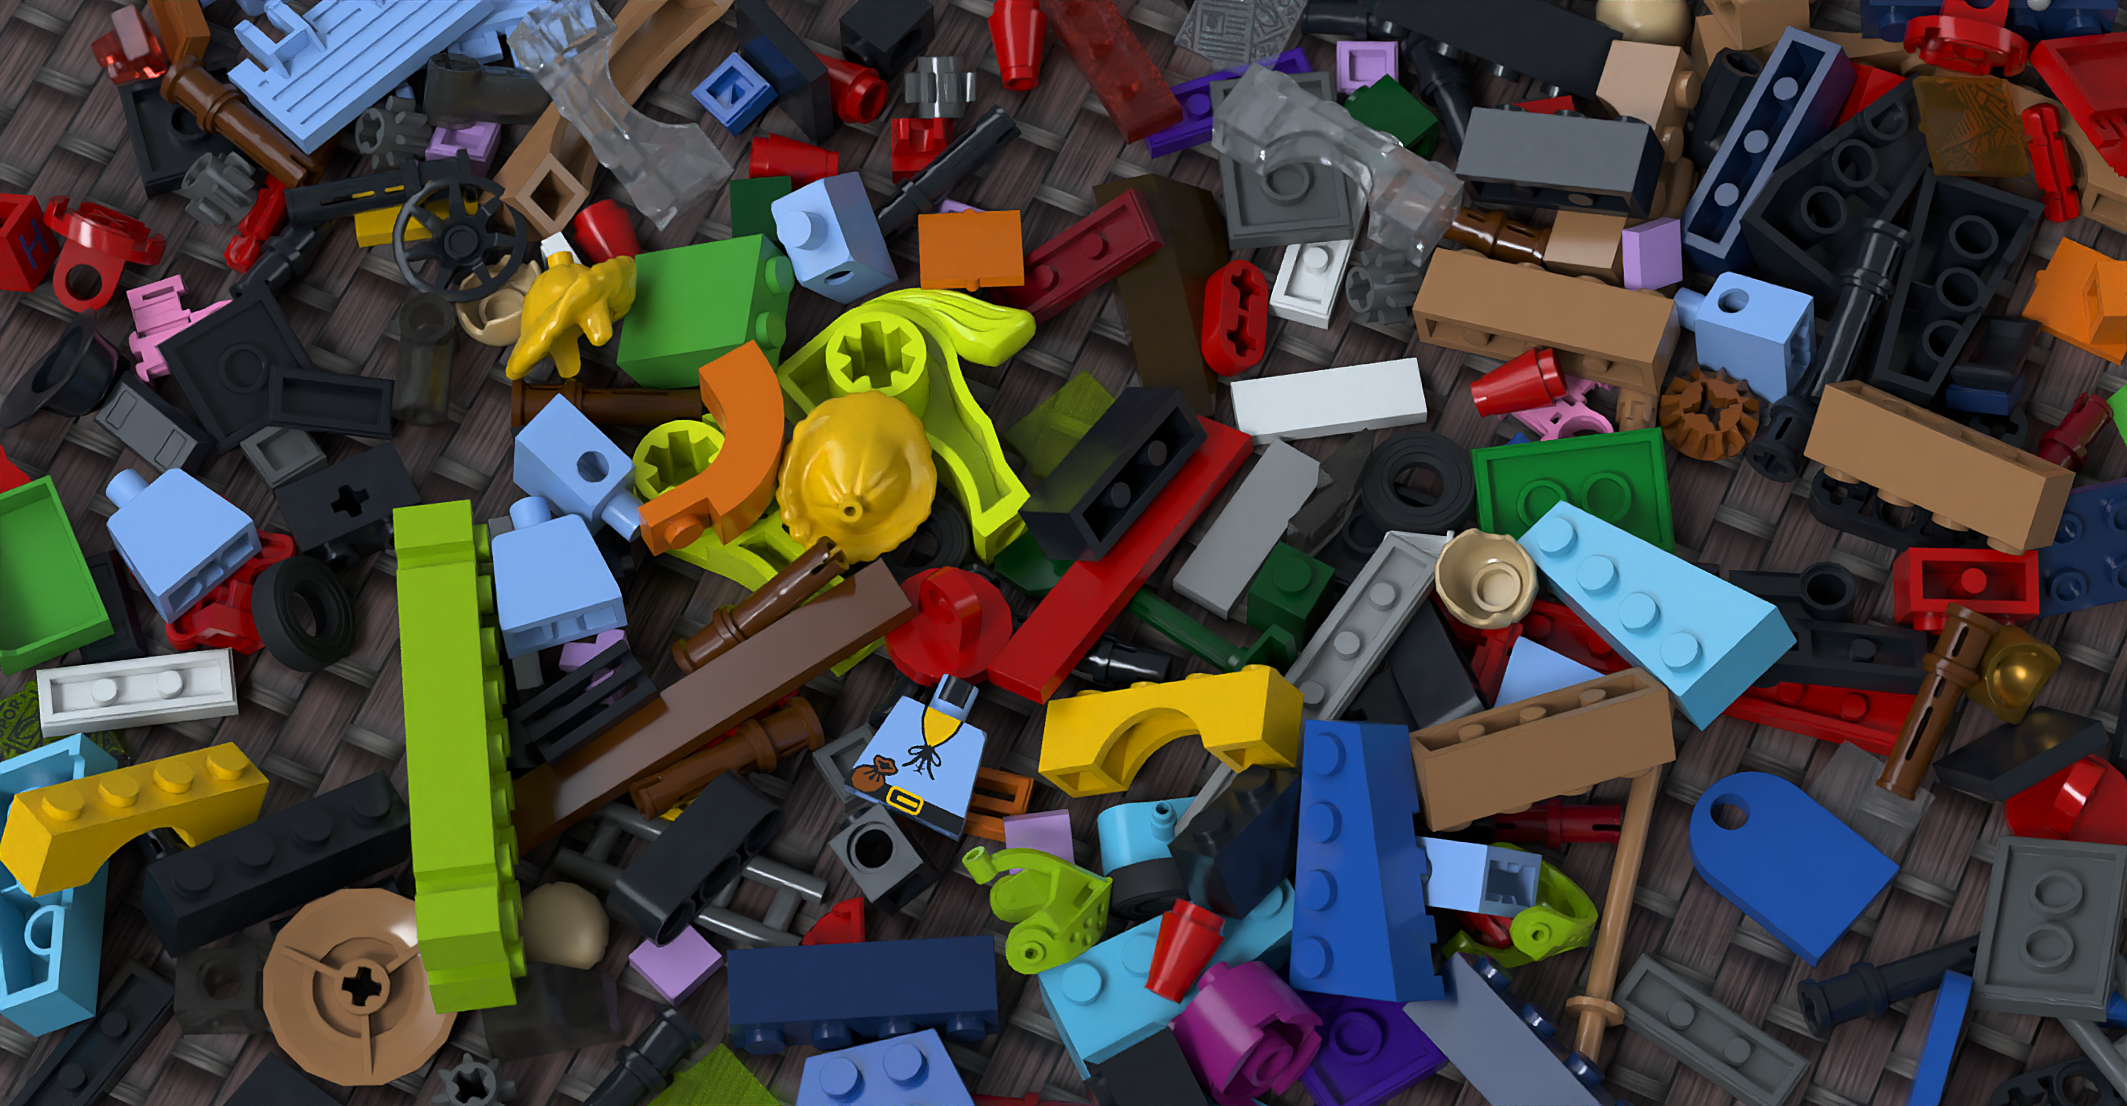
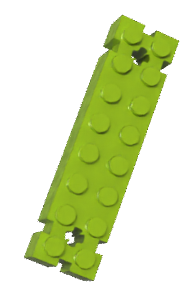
M470 499L393 508L395 551L398 562L396 575L413 873L417 894L415 895L417 942L425 971L428 970V984L436 1014L516 1005L515 978L527 976L523 938L519 936L518 921L523 920L519 882L515 880L514 865H519L515 827L511 825L510 811L515 810L511 772L507 771L506 757H511V745L507 718H503L502 704H507V690L503 665H499L498 653L503 652L504 648L499 615L495 614L497 594L494 564L488 563L492 562L488 525L475 524Z

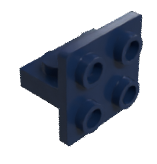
M2127 477L2071 489L2053 544L2051 546L2031 549L2038 550L2039 615L2036 616L2037 618L2127 600Z

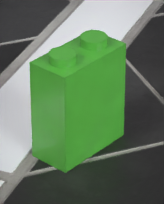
M763 233L635 256L637 266L636 297L632 307L624 317L616 364L643 388L678 389L700 385L699 368L753 339L767 358L775 374L777 373L781 347L786 339L785 320L790 292L795 284V273L790 259Z

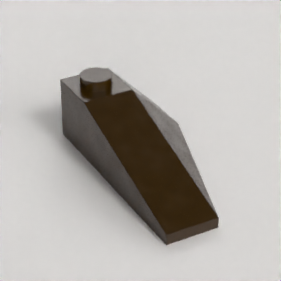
M1154 173L1092 186V213L1130 188L1143 192L1165 243L1160 249L1109 280L1139 386L1179 387L1196 416L1199 414L1214 420L1218 373L1208 365L1203 356L1201 334L1206 282L1212 273L1226 265L1227 241L1212 191Z

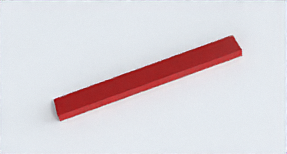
M1435 586L1428 596L1435 601L1448 620L1462 648L1474 652L1476 645L1483 646L1485 639L1480 637L1482 629L1462 623L1453 616L1442 601ZM1535 598L1530 612L1519 621L1523 625L1522 637L1603 675L1633 668L1566 605ZM1509 649V652H1508V654H1507V656H1509V657L1511 656V653H1512V650H1511V649ZM1781 681L1770 688L1749 686L1721 714L1889 757L1917 695Z

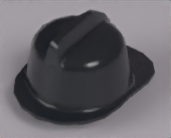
M93 308L85 309L75 317L57 343L15 384L0 409L1 428H14L28 420L40 409L71 418L88 415L102 407L125 370H130L131 362L125 353L115 347L96 330L98 313Z

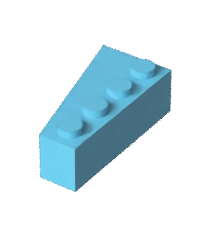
M1560 500L1517 541L1536 562L1538 579L1632 667L1640 666L1667 687L1669 701L1701 731L1797 642L1777 606L1563 500Z
M78 733L0 762V842L15 794L117 770L118 761L83 733ZM109 858L103 863L88 884L34 898L0 861V1014L35 1037L94 1017L96 1014Z
M1286 877L1242 921L1216 914L1226 920L1220 936L1224 937L1225 940L1189 992L1185 994L1181 1005L1144 988L1149 977L1148 972L1163 914L1091 947L1085 953L1063 965L1037 973L1042 1001L1082 1080L1084 1081L1091 1077L1083 1062L1084 1058L1151 1022L1167 1025L1173 1018L1182 1014L1189 1003L1200 993L1197 989L1200 978L1213 965L1226 961L1232 967L1250 961H1262L1267 963L1276 972L1291 959L1295 891L1288 878Z

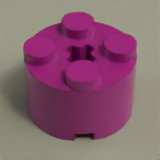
M1226 961L1213 965L1202 975L1198 982L1197 989L1200 993L1189 1003L1182 1014L1176 1016L1167 1024L1170 1026L1200 1089L1216 1106H1259L1251 1098H1257L1270 1088L1278 1096L1284 1093L1299 1079L1316 1056L1322 1037L1314 1029L1315 1025H1323L1322 1019L1267 963L1262 961H1250L1232 967Z

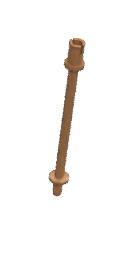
M1669 701L1670 713H1671V721H1672V720H1673V716H1674L1675 706ZM1663 764L1654 766L1650 773L1635 777L1632 780L1585 996L1569 998L1565 1005V1012L1570 1017L1579 1020L1573 1051L1577 1049L1583 1052L1596 1065L1605 1027H1614L1624 1022L1625 1011L1612 1003L1611 999Z

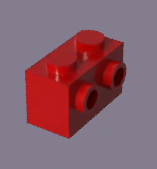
M1909 547L1893 562L1894 625L1913 626V630L1926 631L1927 636H1940L1949 618L1944 611L1948 602L1977 612L2001 625L2011 624L2022 628L2039 615L2038 550H2026L2024 555L2018 556L1996 549Z

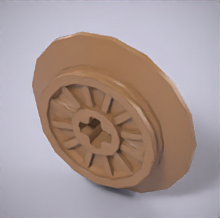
M382 888L341 889L306 904L277 934L263 969V1009L278 1045L306 1072L342 1086L385 1085L419 1070L447 1041L458 1012L435 1013L428 984V970L425 971L417 942L415 901ZM362 970H371V979L375 983L382 985L381 993L379 996H368L365 1006H356V996L346 991V984L348 980H359Z

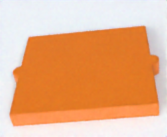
M965 209L962 213L918 214L921 290L967 288L968 291L973 292L977 291L979 287L1024 286L1020 210L975 212L973 209Z
M2063 236L2046 270H2039L2034 280L2037 287L2020 319L2042 322V331L2120 366L2127 354V344H2089L2082 292L2096 261L2117 260Z

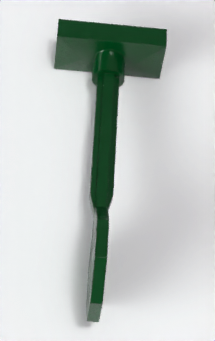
M1030 530L1026 531L994 556L996 575L1030 598L1048 595L1075 562L1074 560L1048 559ZM1142 586L1124 607L1125 610L1214 666L1223 674L1239 672L1247 665L1260 664L1275 668L1284 677L1298 658L1294 636L1274 623L1250 649L1245 646L1237 648Z

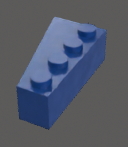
M1305 720L1289 986L1292 989L1392 1002L1445 1000L1442 976H1434L1430 944L1437 943L1434 915L1425 914L1420 876L1428 874L1425 848H1419L1416 843L1412 816L1419 812L1408 725L1345 720Z

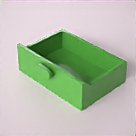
M50 475L0 494V666L5 677H8L115 634Z

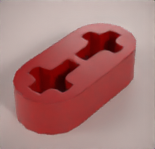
M1240 259L1231 261L1212 273L1207 279L1205 286L1201 334L1202 353L1208 365L1215 372L1226 377L1237 376L1256 365L1262 359L1265 350L1268 285L1263 274L1255 265Z

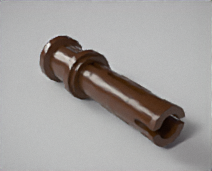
M195 54L187 55L179 59L166 73L161 83V97L172 105L180 104L197 118V125L204 132L213 135L222 134L287 188L302 187V183L305 186L320 183L324 173L323 166L312 160L263 119L245 106L242 91L232 84L223 85L206 71V63Z
M1384 175L1380 176L1373 189L1368 212L1371 214L1392 219L1440 238L1457 242L1485 255L1488 259L1515 265L1520 262L1536 264L1545 270L1548 268L1543 261V257L1553 227L1548 226L1544 230H1540L1510 219L1509 212L1500 208L1497 211L1492 209L1488 214L1424 190L1404 185Z
M524 377L512 381V428L529 424L558 393L565 397L580 412L585 411L586 418L595 426L659 427L662 424L675 420L702 422L703 401L701 399V391L697 388L675 390L662 388L586 387L583 381H577V378H567L564 384L526 383Z
M822 536L817 540L816 544L737 606L734 604L722 605L713 612L712 622L693 637L687 638L683 636L672 644L673 656L681 670L688 676L785 617L836 576L849 569V562L844 552L840 549L826 562L820 564L831 555L830 550L837 545L829 537Z
M1948 602L1944 612L1949 618L1933 653H1925L1921 661L1924 664L1922 670L1927 672L1901 727L1883 772L1875 783L1876 786L1914 802L1915 793L1941 741L1944 730L1963 689L1970 691L1972 685L1976 686L1979 680V675L1975 670L1990 637L1999 635L2003 627L1992 619L1951 602ZM1969 631L1958 656L1955 657L1965 633ZM1943 681H1946L1940 697L1936 698ZM1930 710H1933L1911 760L1908 761Z
M797 694L789 698L787 707L758 721L750 717L741 722L735 729V735L726 738V740L676 762L658 773L631 783L629 790L632 800L639 814H643L644 820L650 822L669 810L694 800L717 776L728 769H735L741 775L752 771L757 774H768L777 768L778 761L805 748L811 751L822 748L825 745L823 729L812 706L802 695Z

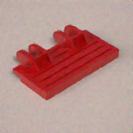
M2127 31L2041 40L2027 57L2084 131L2109 167L2114 168V173L2117 172L2118 177L2123 176L2127 178Z

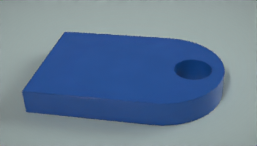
M1741 772L1724 777L1711 785L1702 794L1692 812L1688 829V849L1691 860L1700 876L1713 889L1814 969L1893 883L1900 870V866L1805 792L1786 779L1773 774ZM1732 804L1739 807L1745 813L1747 823L1741 828L1727 830L1721 828L1713 821L1711 811L1719 805Z
M1946 969L1923 1038L1904 1106H1938L1967 1006L1973 977Z

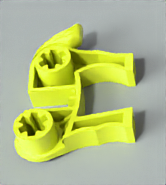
M908 288L881 295L863 303L862 306L847 311L778 367L775 375L782 392L785 417L794 426L799 421L806 419L809 413L824 401L844 397L847 393L876 390L888 397L902 400L910 411L923 422L925 435L932 448L931 457L936 467L937 480L955 496L961 505L971 529L975 554L986 566L994 562L995 555L1029 530L1018 513V509L1026 502L1030 494L1006 463L991 419L979 407L964 381L957 354L972 363L992 367L1001 365L1027 345L1034 336L1036 323L1030 312L991 304L965 293L947 289L921 290V288ZM711 413L702 415L703 422L675 420L662 424L651 430L641 440L632 460L636 466L634 496L645 504L692 479L709 467L718 456L725 440L722 429ZM775 494L771 503L757 521L739 537L725 546L710 526L704 530L694 543L682 549L675 550L670 548L665 553L728 577L755 592L802 555L805 549L790 537L789 527L780 518L781 507L776 500ZM840 575L836 576L793 611L841 583L844 579ZM884 636L836 664L830 670L839 678L884 644Z

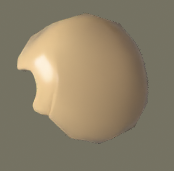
M1598 0L1596 4V19L1610 24L1624 33L1621 41L1683 48L1692 31L1690 8L1687 0Z
M510 254L504 255L496 265L486 266L491 278L498 275L507 265L511 257ZM532 260L529 265L522 263L513 278L495 294L470 303H455L461 326L468 335L489 346L516 345L521 336V315L524 297L536 277L542 274L537 262ZM472 273L462 280L459 290L472 289L482 285V283Z
M1477 528L1465 530L1444 544L1434 566L1436 591L1447 609L1462 623L1474 628L1501 629L1509 627L1511 623L1519 622L1530 612L1539 590L1536 562L1524 547L1517 543L1516 539L1509 534L1484 533Z
M559 881L554 884L545 883L522 898L523 920L518 921L519 936L523 938L526 956L527 976L523 978L541 988H569L577 985L588 969L595 963L603 960L605 947L608 946L610 918L600 900L577 884Z

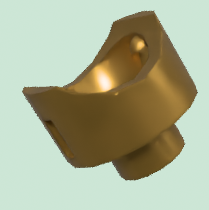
M2006 624L2002 625L2003 627L1999 635H1993L1989 639L1975 670L1979 675L1976 686L1972 685L1970 691L1963 690L1970 700L1985 707L2001 720L2011 724H2019L2042 687L2061 665V659L2053 647L2031 636L2020 627Z

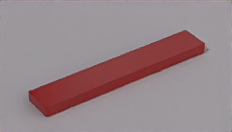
M1198 414L1197 418L1208 434L1207 439L1099 562H1074L987 666L990 683L1044 705L1254 451L1252 436Z

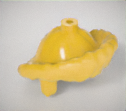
M570 251L556 252L548 256L549 270L536 277L524 297L521 315V336L508 360L505 370L506 377L510 380L523 378L533 370L538 362L547 357L553 360L561 377L574 378L581 367L577 339L585 333L592 345L602 346L606 344L613 336L612 325L622 319L632 307L636 297L637 266L634 259L629 256H618L615 259H608L604 263H598L589 268L585 265L574 263L573 255Z
M870 390L867 392L847 393L844 397L828 399L813 409L806 419L799 421L793 429L792 439L783 450L782 463L777 474L780 484L776 490V500L781 507L779 515L782 522L789 527L792 540L801 544L805 551H807L817 543L819 538L827 536L837 545L830 550L831 555L824 562L841 549L848 559L849 565H854L859 561H874L881 553L895 550L901 542L910 538L916 532L917 527L925 522L931 514V505L935 498L937 485L936 467L931 457L932 448L925 435L924 424L921 419L913 414L902 400L888 397L880 391Z

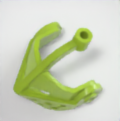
M1496 842L1488 845L1528 852L1509 842ZM1541 859L1535 906L1526 908L1518 913L1510 926V937L1515 945L1510 946L1506 950L1485 946L1474 942L1466 932L1460 930L1441 948V951L1448 960L1456 952L1477 954L1479 957L1486 953L1497 960L1504 968L1542 961L1552 955L1577 947H1588L1598 919V913L1592 901L1581 888L1560 870Z
M979 846L970 850L963 857L962 863L975 882L980 885L992 880L999 872L1025 868L1016 874L1000 878L993 885L989 898L993 913L1000 920L1008 923H1019L1011 929L1005 943L1006 958L1009 965L1015 971L1022 974H1037L1063 965L1088 951L1106 931L1113 883L1111 877H1102L1048 852L1033 848L1003 849L989 855L983 846Z

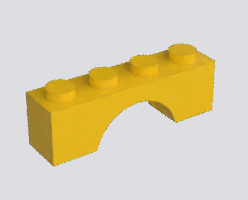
M1260 664L1247 665L1239 672L1220 675L1194 673L1188 675L1185 680L1168 683L1136 682L1129 689L1116 691H1080L1075 697L1048 701L1038 772L1073 798L1128 791L1140 767L1156 750L1174 739L1187 735H1201L1204 748L1237 774L1248 769L1252 764L1276 770L1296 767L1304 694L1282 677L1278 670Z
M229 742L18 793L14 796L0 842V861L33 898L85 885L92 880L99 868L115 851L133 838L148 831L172 827L186 844L192 848L256 822L270 781L234 742Z

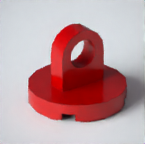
M1942 0L1939 15L1919 16L1908 21L1903 48L1907 53L1911 54L1915 53L1917 47L1920 49L1918 58L1924 60V63L1951 72L1983 76V74L1990 75L1992 66H2005L2003 75L2009 77L2025 70L2030 43L2021 35L2004 28L2010 0H1993L1991 6L1985 9L1973 8L1964 0Z
M66 195L50 197L42 217L43 222L52 230L67 237L54 270L52 283L55 295L70 310L82 312L91 307L97 311L110 302L118 289L128 261L151 266L160 264L167 246L166 239L161 233H155L154 237L147 238L151 229L147 228L145 223L122 212L91 201L89 203L81 201L80 207L77 210L67 207L70 198ZM86 264L97 269L102 279V287L98 295L87 298L74 292L69 282L70 272L74 266Z
M950 566L928 569L907 578L900 587L912 604L917 616L884 635L885 649L896 668L914 682L931 688L933 683L939 685L943 674L957 677L971 685H976L989 679L987 666L1012 638L1013 633L1011 610L999 589L979 574L955 567L951 568Z
M2090 754L2004 801L2003 816L2006 819V826L2010 831L2009 836L2127 845V781L2123 774L2104 758Z

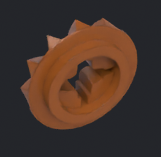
M1696 366L1686 376L1681 378L1674 376L1668 389L1661 395L1658 410L1659 424L1668 442L1681 453L1699 460H1723L1743 451L1755 437L1759 425V400L1754 399L1749 392L1746 379L1740 382L1727 375L1724 367L1716 372H1702ZM1702 396H1706V399L1711 401V405L1714 408H1724V410L1720 411L1717 431H1715L1713 423L1709 422L1705 414L1695 415L1699 411Z

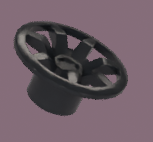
M452 174L426 183L422 186L420 192L409 197L396 218L392 231V248L395 261L402 275L413 288L436 301L470 303L495 294L513 278L524 260L528 244V230L525 216L499 199L503 195L505 188L482 176ZM461 187L480 188L495 197L483 204L474 216L466 213ZM449 188L450 217L442 220L434 213L418 207L430 195ZM503 203L514 219L515 237L491 233L489 229L492 220L503 207ZM413 217L428 229L433 236L431 241L421 242L405 250L404 233L410 218ZM498 250H513L507 265L498 275L491 278L486 266L498 263ZM435 259L439 266L435 286L417 276L409 262ZM472 273L482 283V285L468 290H447L451 282L460 286L462 280Z

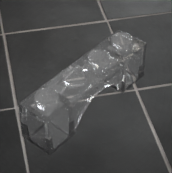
M546 0L526 13L506 42L514 51L520 65L526 71L532 73L552 97L559 113L567 120H570L591 145L598 161L609 168L631 194L638 210L648 216L662 232L711 199L735 170L696 123L681 125L661 123L642 115L625 101L615 87L608 67V49L618 27L596 0Z
M1253 62L1213 115L1211 146L1262 176L1281 166L1297 162L1326 164L1350 176L1360 186L1369 204L1370 220L1367 237L1391 251L1403 249L1406 253V260L1418 267H1421L1460 214L1465 182L1458 179L1451 169L1440 162L1427 161L1409 151L1392 134L1385 131H1375L1355 120L1338 103L1322 101L1301 89L1293 78L1281 71H1270L1260 64Z

